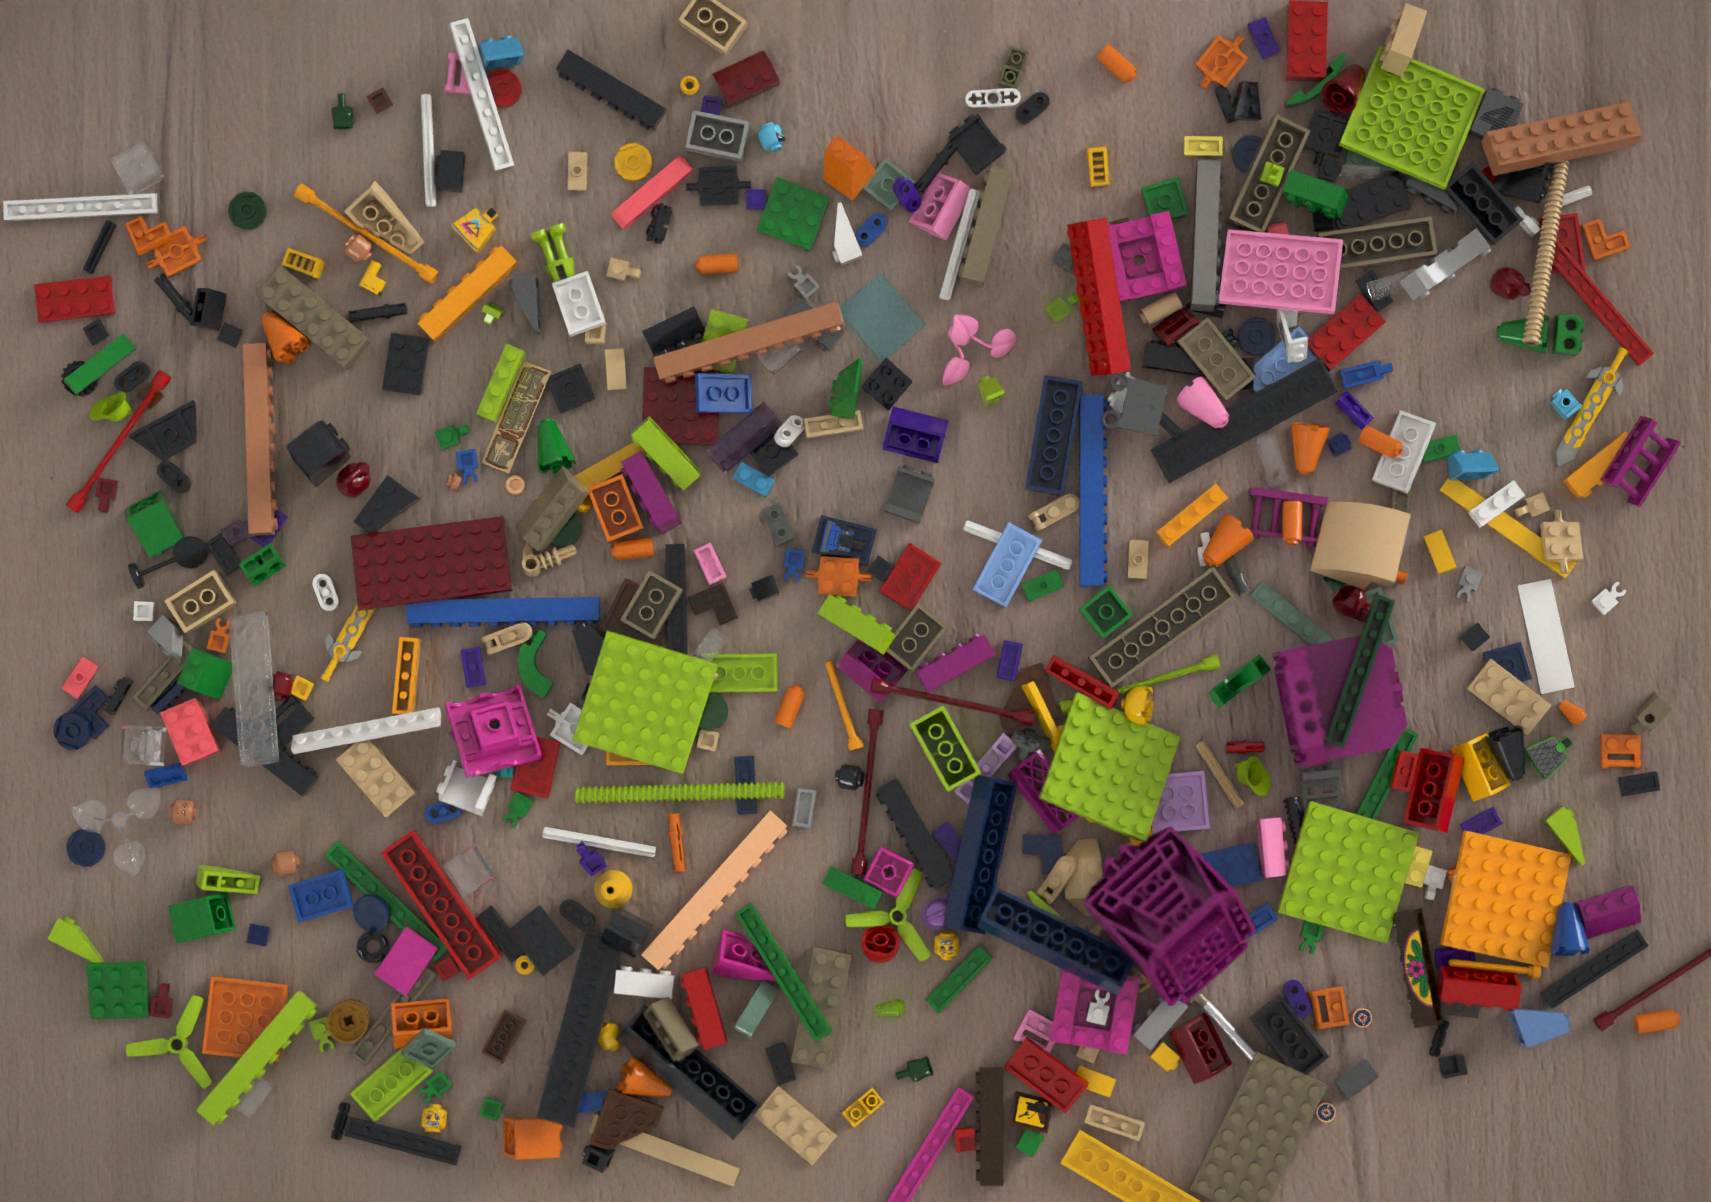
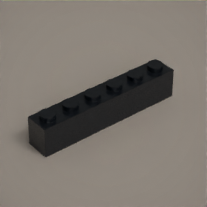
M570 50L566 51L556 67L559 73L558 76L567 82L568 80L573 81L576 88L581 91L586 89L591 92V96L594 99L606 101L609 108L617 111V109L624 112L623 116L631 121L633 119L639 121V125L648 131L649 129L655 131L666 113L665 107Z
M224 707L211 726L298 794L305 796L319 778L315 775L317 772L308 765L304 767L300 764L302 760L296 755L292 754L290 756L286 753V748L279 742L273 743L268 733L263 730L259 732L255 729L256 724L248 718L246 720L240 717L241 713L234 707Z
M896 778L877 789L879 793L876 794V797L881 805L886 804L888 808L885 811L891 821H896L898 827L895 829L900 838H906L908 843L905 846L910 855L914 853L918 860L915 863L919 870H924L927 874L925 880L929 887L934 886L936 890L953 880L954 874L898 779Z

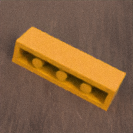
M1626 431L1562 480L1576 498L1581 496L1586 498L1593 492L1592 487L1596 484L1598 486L1603 484L1600 479L1628 436Z
M1214 484L1155 534L1168 548L1228 499V497L1217 484Z
M399 637L392 714L402 715L414 712L421 647V639Z

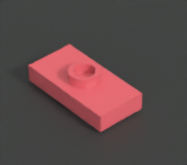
M82 656L61 689L79 699L100 667Z

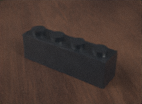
M1151 340L1150 343H1146L1142 368L1205 377L1183 348H1180L1179 344L1173 343L1168 347L1161 345L1162 342Z

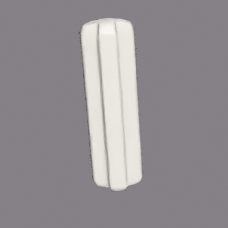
M1587 185L1564 194L1562 206L1591 196V187Z

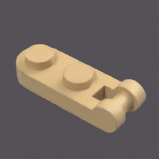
M1066 494L1029 514L1028 518L1030 521H1033L1034 529L1037 533L1078 510L1080 500L1075 494ZM1043 514L1045 516V522H1041L1040 515Z
M522 622L485 635L481 639L486 644L487 655L529 640L533 632L529 624ZM492 639H495L497 646H494Z
M1070 855L1061 857L1042 886L1037 890L1036 895L1039 898L1043 897L1048 905L1052 906L1057 901L1077 869L1076 859ZM1049 888L1053 890L1052 894L1047 892Z

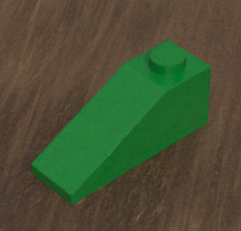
M830 867L822 883L872 909H875L883 891L833 867Z

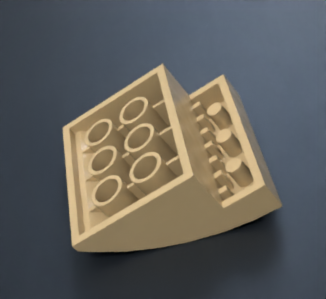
M1327 502L1310 571L1361 589H1365L1371 582L1391 587L1396 580L1411 514L1372 504Z

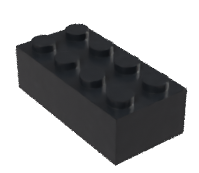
M1278 994L1249 1017L1250 1021L1286 1066L1308 1075L1329 1058V1055L1281 995Z

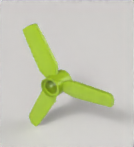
M915 868L911 870L899 896L896 898V908L891 909L889 912L879 910L848 914L845 916L846 926H884L887 923L897 926L898 934L920 962L927 960L931 954L913 925L906 921L907 915L905 912L911 905L923 873ZM895 911L901 915L899 922H895L892 918V914Z
M197 995L191 996L176 1027V1036L169 1040L160 1038L127 1044V1056L165 1054L168 1051L174 1054L179 1053L180 1061L203 1089L210 1086L212 1079L194 1052L187 1048V1037L192 1034L204 999ZM176 1039H179L182 1042V1048L180 1050L174 1047V1041Z

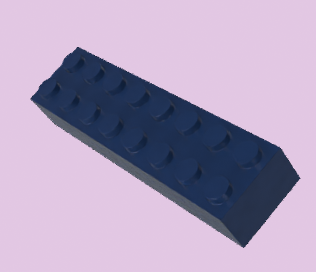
M983 775L975 776L943 926L979 934L986 933L977 928L995 890L1018 783Z
M998 887L995 888L977 928L1117 996L1134 962L1121 947Z

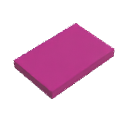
M406 926L374 975L407 996L439 947Z

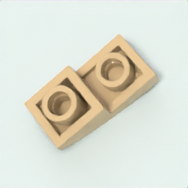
M604 349L607 390L626 389L624 349Z

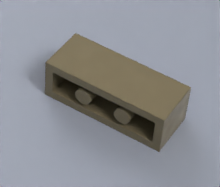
M669 997L652 1003L643 1013L673 1062L690 1055L699 1045Z

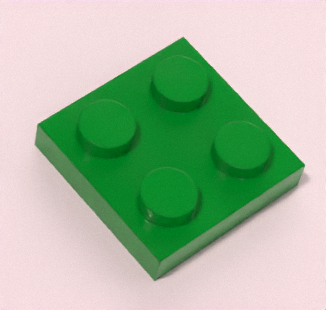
M1178 177L1141 188L1149 217L1150 215L1169 211L1171 220L1189 214Z

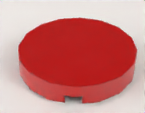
M506 69L496 70L488 76L487 80L496 107L508 108L519 100L522 93V85L519 78L513 72Z

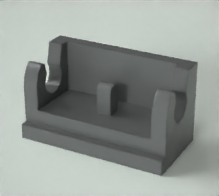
M1364 1059L1337 1079L1335 1083L1345 1098L1349 1100L1379 1076L1369 1062Z

